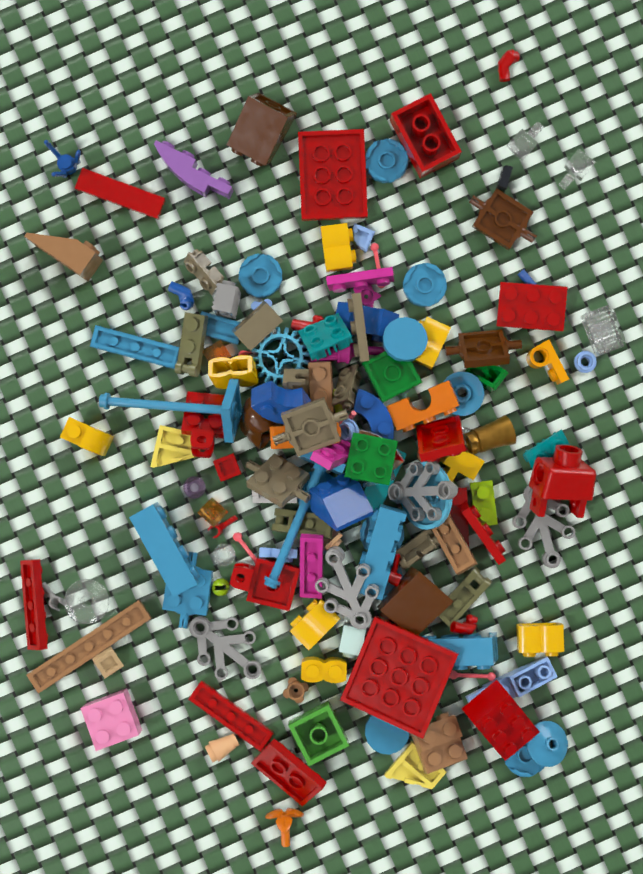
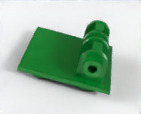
M353 432L344 477L356 481L363 480L389 485L398 441Z

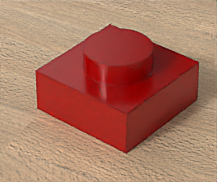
M234 453L213 461L220 482L242 474Z

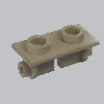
M195 249L192 253L188 252L184 260L187 270L198 278L203 289L208 290L213 295L217 288L216 284L222 283L225 277L215 266L210 270L206 268L212 262L202 251Z
M358 364L344 368L339 373V379L331 403L332 406L340 404L343 410L346 409L347 411L354 407L355 392L358 391L362 379L360 372L357 371Z
M430 529L422 531L396 550V553L400 554L399 564L403 569L410 568L416 561L433 549L438 548L437 546L440 544Z

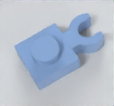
M260 547L259 557L277 558L281 548ZM291 548L285 562H293V558L298 557V548Z

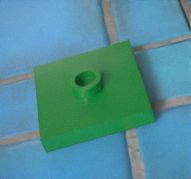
M386 351L362 363L382 403L422 383L412 361H396Z

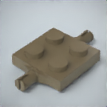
M323 397L282 412L281 417L285 425V432L272 436L275 445L289 441L294 447L297 457L341 441L337 431V422L349 419V415L346 409L333 414Z
M275 453L262 465L257 464L251 459L246 463V468L255 472L246 481L247 487L279 507L283 508L295 497L303 500L305 503L310 501L311 494L302 490L305 483L310 479V474Z

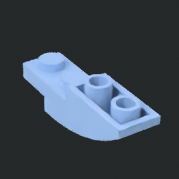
M546 656L514 669L496 679L510 696L515 698L531 692L558 676L549 658ZM494 681L482 685V688L465 696L468 703Z

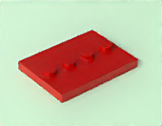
M364 129L298 132L302 221L368 218Z

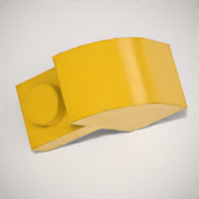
M69 417L60 438L95 454L106 456L114 436Z
M467 450L457 456L440 458V461L446 465L442 469L452 482L458 472L474 481L485 462Z

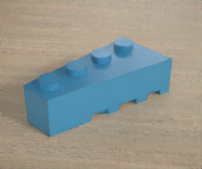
M158 502L129 517L173 597L198 584L197 578L200 575L196 567L190 565L187 559L189 555L183 545L180 546L177 540L178 535L174 527L170 526L166 519L167 515Z
M380 504L379 509H374V515L371 521L375 522L374 529L368 530L365 541L369 543L367 552H362L359 564H368L371 568V573L365 579L359 594L365 595L367 586L375 584L380 589L377 599H383L391 571L390 568L396 554V546L401 537L402 525L406 520V511ZM362 568L361 573L367 574V570ZM369 589L370 594H376L374 589Z
M489 632V637H481L478 633L463 635V638H459V635L455 634L443 635L441 638H437L435 635L421 636L459 653L454 665L455 670L468 669V666H477V669L480 670L490 669V666L494 665L498 660L497 632Z

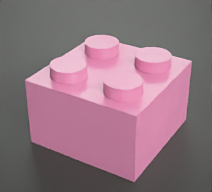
M127 688L86 703L80 708L96 751L136 737L142 731Z

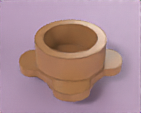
M291 677L288 680L287 689L283 691V696L295 700L296 703H302L304 693L308 691L309 686L306 682L301 683L295 677Z

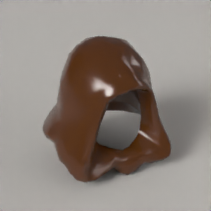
M248 398L242 409L239 426L249 441L257 448L262 449L270 440V433H262L268 431L270 426L278 423L267 420L259 415L251 407V398Z

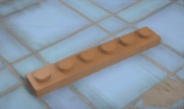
M138 600L26 676L39 694L152 617L142 601Z

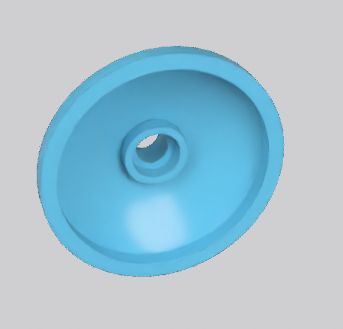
M426 461V462H420V463L423 465V468H424V469H425V464H426L428 461ZM440 467L439 473L431 475L424 487L438 486L441 481L450 480L446 472ZM414 476L409 487H413L420 476ZM438 495L425 496L433 507L441 509L442 517L438 521H430L426 513L423 521H413L410 513L402 504L403 510L407 512L406 517L417 528L428 530L435 529L445 522L451 511L453 499L442 500ZM409 496L416 508L421 507L413 496Z

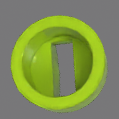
M218 578L212 584V591L217 596H224L230 590V584L224 578ZM226 585V589L215 590V586Z

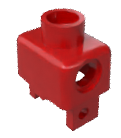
M564 444L556 445L554 457H537L535 459L529 487L533 489L530 509L538 517H545L548 499L570 500V512L577 518H584L587 500H593L596 471L581 459L583 451L580 448Z

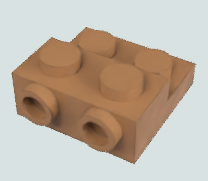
M448 712L435 716L436 721L430 723L423 739L411 734L425 774L468 759L460 738L463 735L455 715L449 716Z

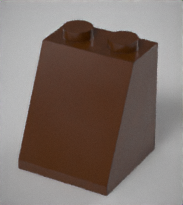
M261 93L250 95L244 104L227 146L231 147V151L239 156L246 155L250 157L252 163L258 166H266L273 160L297 113Z
M411 567L400 580L399 585L394 586L377 608L382 611L379 616L385 621H393L399 627L419 635L452 604L453 600L420 571Z

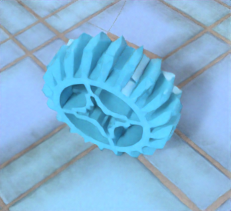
M276 327L277 334L273 335L271 332L268 338L265 337L263 342L257 345L259 350L252 349L251 352L258 355V357H252L255 362L259 363L256 365V368L262 370L259 372L258 377L261 378L266 374L265 383L269 382L272 378L276 385L278 380H281L283 387V375H281L283 366L295 363L297 364L295 369H306L302 366L308 365V362H310L304 359V357H309V352H303L307 348L305 344H300L303 341L301 337L297 340L295 339L297 331L294 330L290 336L288 335L289 328L286 327L284 334H281L280 327ZM281 340L276 350H265L271 342ZM288 341L297 347L300 358L287 352ZM284 346V356L287 355L288 359H283L282 362H280V366L278 368V359L274 356L279 355L280 352H282V347ZM263 357H267L275 362L274 373L266 369L263 364Z

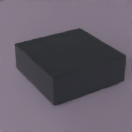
M508 165L502 168L496 187L503 193L507 189L513 167Z

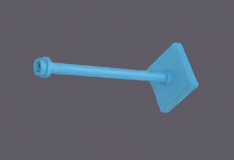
M239 379L229 380L222 405L111 397L110 393L101 394L99 397V406L106 410L110 406L221 414L224 442L234 443L242 415Z
M313 451L300 456V459L314 464V472L305 491L310 494L309 489L317 486L322 474L328 470L310 460ZM342 464L329 471L340 475L343 473L346 465ZM301 500L269 577L265 576L264 584L271 588L277 589V586L281 584L277 580L310 501L305 503Z

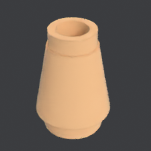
M233 733L209 741L205 749L212 762L217 760L219 762L239 746V743Z

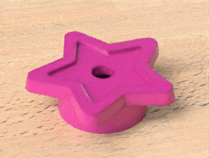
M368 285L366 289H353L355 293H361L362 305L373 307L374 301L381 297V294L374 292L372 285Z

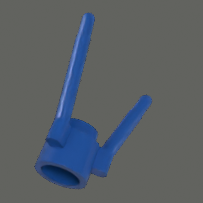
M44 140V144L58 159L57 165L61 172H52L51 175L53 177L66 178L67 175L76 172L77 165L81 163V151H76L75 158L67 154L61 155L48 140Z

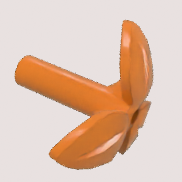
M287 808L285 812L282 809H275L266 814V819L277 818L276 824L281 831V845L283 847L290 846L291 817H303L304 813L297 809Z

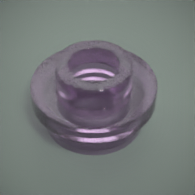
M195 476L188 478L183 485L184 493L192 499L201 497L206 489L204 481ZM193 483H196L199 486V489L196 492H193L191 490V485Z

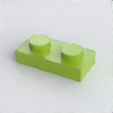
M493 481L469 483L472 506L475 505L481 514L479 520L482 524L497 525Z

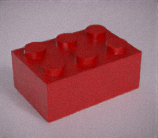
M431 93L391 113L390 123L420 179L459 159L462 151Z
M497 679L461 708L505 761L540 733Z

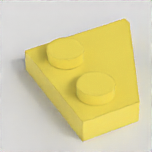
M160 425L150 467L156 468L196 458L191 452V435H182L180 429Z
M411 741L384 773V776L388 779L393 778L404 781V783L417 784L424 788L433 789L446 774V770L442 768L425 774L414 742Z

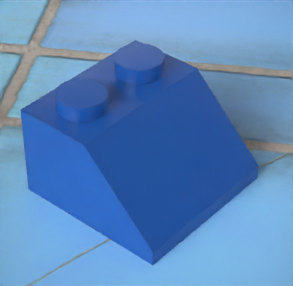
M345 473L309 489L311 494V512L337 532L374 515V511L360 483L351 478L344 477Z

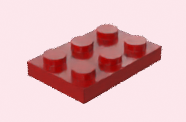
M500 282L496 326L564 331L568 287Z
M459 415L432 421L427 424L416 425L421 462H433L441 457L457 456L466 451Z
M275 738L251 762L254 767L302 807L318 794L327 783L317 772L309 768L300 758L296 757Z

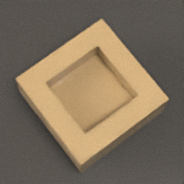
M111 646L92 658L104 678H107L124 666Z

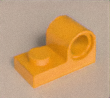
M550 340L539 344L528 352L526 361L530 367L539 369L547 365L549 368L547 373L551 381L556 382L557 385L569 380ZM535 352H540L543 355L542 363H537L534 360L533 355Z

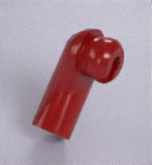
M513 49L508 50L498 61L500 82L510 81L509 67L519 61V52Z
M314 315L312 322L293 319L291 329L299 331L307 325L323 320L324 317Z
M469 614L463 623L453 621L450 625V631L471 635L478 626L476 624L478 617Z

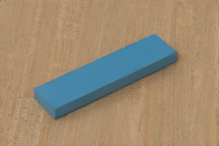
M95 325L90 343L92 348L175 369L180 348Z

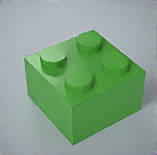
M329 700L288 722V727L308 766L349 746V740Z

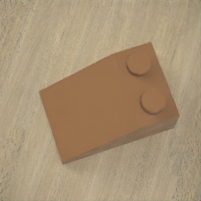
M26 233L24 236L36 247L88 282L103 261L96 247L86 240L84 243H81L77 239Z

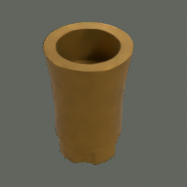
M506 415L482 427L473 429L472 432L464 435L466 446L472 454L516 444L514 427Z

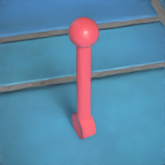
M372 243L370 248L374 253L376 269H381L377 251L379 245Z
M239 532L234 533L233 539L242 545L256 563L257 558L242 540V534Z
M452 670L450 674L451 679H456L457 677L485 678L489 681L496 679V675L493 672L475 674L457 673V671Z

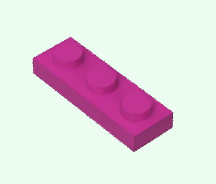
M393 267L326 276L329 291L335 293L344 292L347 288L355 287V289L361 290L368 288V285L387 286L390 282H395Z
M341 440L331 446L313 451L310 460L331 470L347 462L351 442Z
M301 533L300 597L322 599L323 593L315 589V583L319 578L323 577L324 535ZM323 582L319 583L321 588H323Z

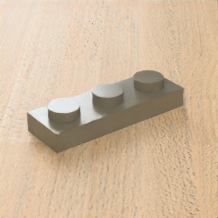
M352 293L351 299H347L349 312H353L354 321H350L352 335L356 334L357 343L353 344L354 356L359 357L360 362L369 361L361 293Z

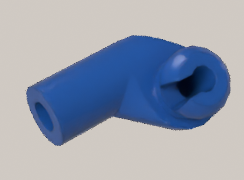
M171 281L168 291L178 295L181 309H191L194 306L191 290Z

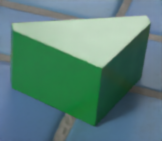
M499 366L466 368L464 371L478 377L483 387L490 393L497 389L508 374L505 369Z

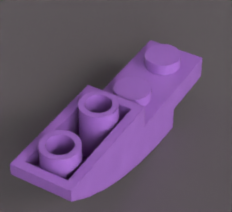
M157 140L155 141V148L163 162L186 186L204 197H207L211 190L223 197L231 198L233 188L230 186L231 183L221 177L217 180L211 177V173L203 168L197 170V161L190 152L185 150L182 152L174 149L175 146L167 141L162 143Z

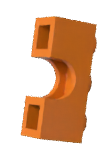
M447 380L428 389L431 396V404L426 409L415 408L409 397L386 406L396 431L402 429L404 433L416 428L415 423L423 421L424 424L436 420L435 415L443 412L446 416L456 412V407L460 403L451 381Z

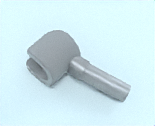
M46 582L42 583L43 589L50 598L49 606L52 609L60 611L58 608L59 602L62 605H67L66 600L56 596Z

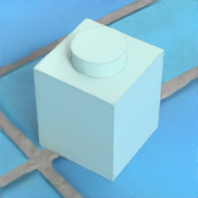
M348 623L343 624L339 644V652L343 653L342 656L355 659L356 655H359L364 643L366 629H357Z

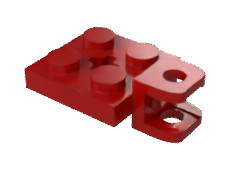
M187 391L186 403L222 405L225 395ZM184 412L181 434L191 435V452L194 457L210 458L214 451L215 438L224 439L221 414L209 415L208 419H205L202 413ZM198 449H204L206 451L200 452Z
M257 556L255 565L242 562L234 565L230 585L236 589L248 591L246 601L290 611L300 573L299 566L285 563L277 580L281 582L280 586H277V589H271L264 584L265 576H270L276 562L275 560ZM238 574H243L244 577L240 578Z

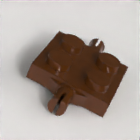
M496 188L492 196L485 202L475 195L469 201V204L479 209L478 218L472 227L508 251L515 240L520 237L528 240L531 244L535 240L537 235L526 229L528 220L534 212Z
M502 329L458 333V346H445L446 356L459 354L463 359L464 368L499 366L510 363L509 350L522 349L521 339L508 341L504 337Z

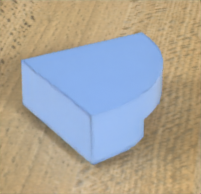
M354 223V242L360 250L366 253L375 231Z

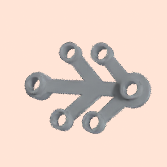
M437 461L427 462L424 469L420 462H412L403 479L389 486L388 496L391 501L397 504L402 503L410 513L413 521H423L425 513L430 521H438L442 517L441 509L433 507L425 496L438 495L442 500H451L457 495L458 487L452 481H441L438 486L424 487L431 475L439 473L440 465ZM414 476H420L414 486L409 487ZM409 496H413L421 507L416 508Z
M529 485L523 493L525 503L518 515L512 519V524L516 528L526 526V517L531 511L530 502L533 489ZM548 499L547 507L554 510L557 516L566 517L569 515L570 509L566 504H559L552 499ZM561 506L565 507L566 512L563 515L559 513V508ZM535 514L524 536L518 540V546L522 550H529L532 547V539L539 529L545 550L542 555V562L546 567L556 568L561 562V556L558 552L554 551L548 526L561 533L562 537L566 539H571L575 536V529L569 525L565 526L545 514V517H538ZM519 517L523 519L521 526H517L515 522ZM566 528L571 529L572 533L570 536L564 534ZM527 539L529 545L524 548L522 547L521 542L522 540ZM551 555H554L556 561L551 564L548 559Z
M332 546L327 551L325 558L327 563L334 567L342 588L330 583L327 578L321 577L315 583V589L320 593L327 591L348 601L351 607L339 604L335 598H328L324 603L326 612H337L348 617L353 627L366 629L372 622V615L369 609L373 600L377 598L380 589L375 584L368 585L365 590L366 597L362 605H360L357 597L365 579L371 573V568L368 564H360L356 570L357 576L352 585L342 563L345 558L344 550L339 546ZM331 555H336L338 560H332ZM360 568L366 569L367 574H362ZM319 583H325L326 588H321ZM369 589H374L376 594H370ZM328 603H333L335 608H330ZM357 616L363 617L364 621H358Z
M204 616L195 617L190 622L189 631L193 637L197 638L199 652L197 662L201 666H206L211 661V655L207 652V638L214 644L216 662L214 674L217 679L223 680L228 675L224 653L244 668V675L248 679H256L260 676L262 671L260 663L255 660L249 661L230 646L231 644L240 643L253 644L256 640V634L253 631L248 630L244 634L219 637L213 630L226 628L230 631L236 630L239 625L236 617L212 622ZM234 620L236 626L233 628L229 627L228 621ZM202 623L205 629L203 631L197 630V624ZM252 634L254 638L249 642L245 639V635ZM206 655L208 657V661L205 663L200 660V656ZM249 666H256L257 671L255 673H251L249 671ZM224 669L226 674L225 676H219L217 671Z

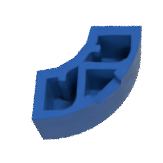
M338 302L336 314L339 313L352 335L350 321H354L353 312H349L347 302ZM363 306L366 336L372 337L371 341L383 343L382 338L385 328L390 322L399 318V314L386 309Z
M272 380L251 389V407L263 418L280 424H284L281 417L282 412L312 402L303 388L284 389L277 386Z
M358 389L353 411H356L358 415L365 419L370 432L382 438L393 440V422L385 405L371 393Z

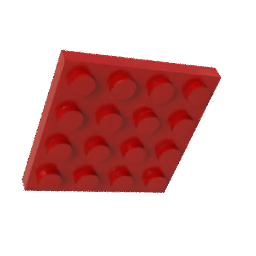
M375 616L340 701L423 739L459 653Z

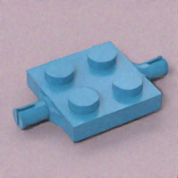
M188 552V561L191 566L194 565L200 575L197 578L198 584L175 597L172 596L167 585L165 586L162 610L175 611L180 614L179 628H188L189 615H208L213 571L204 570L196 566L198 554L196 552Z

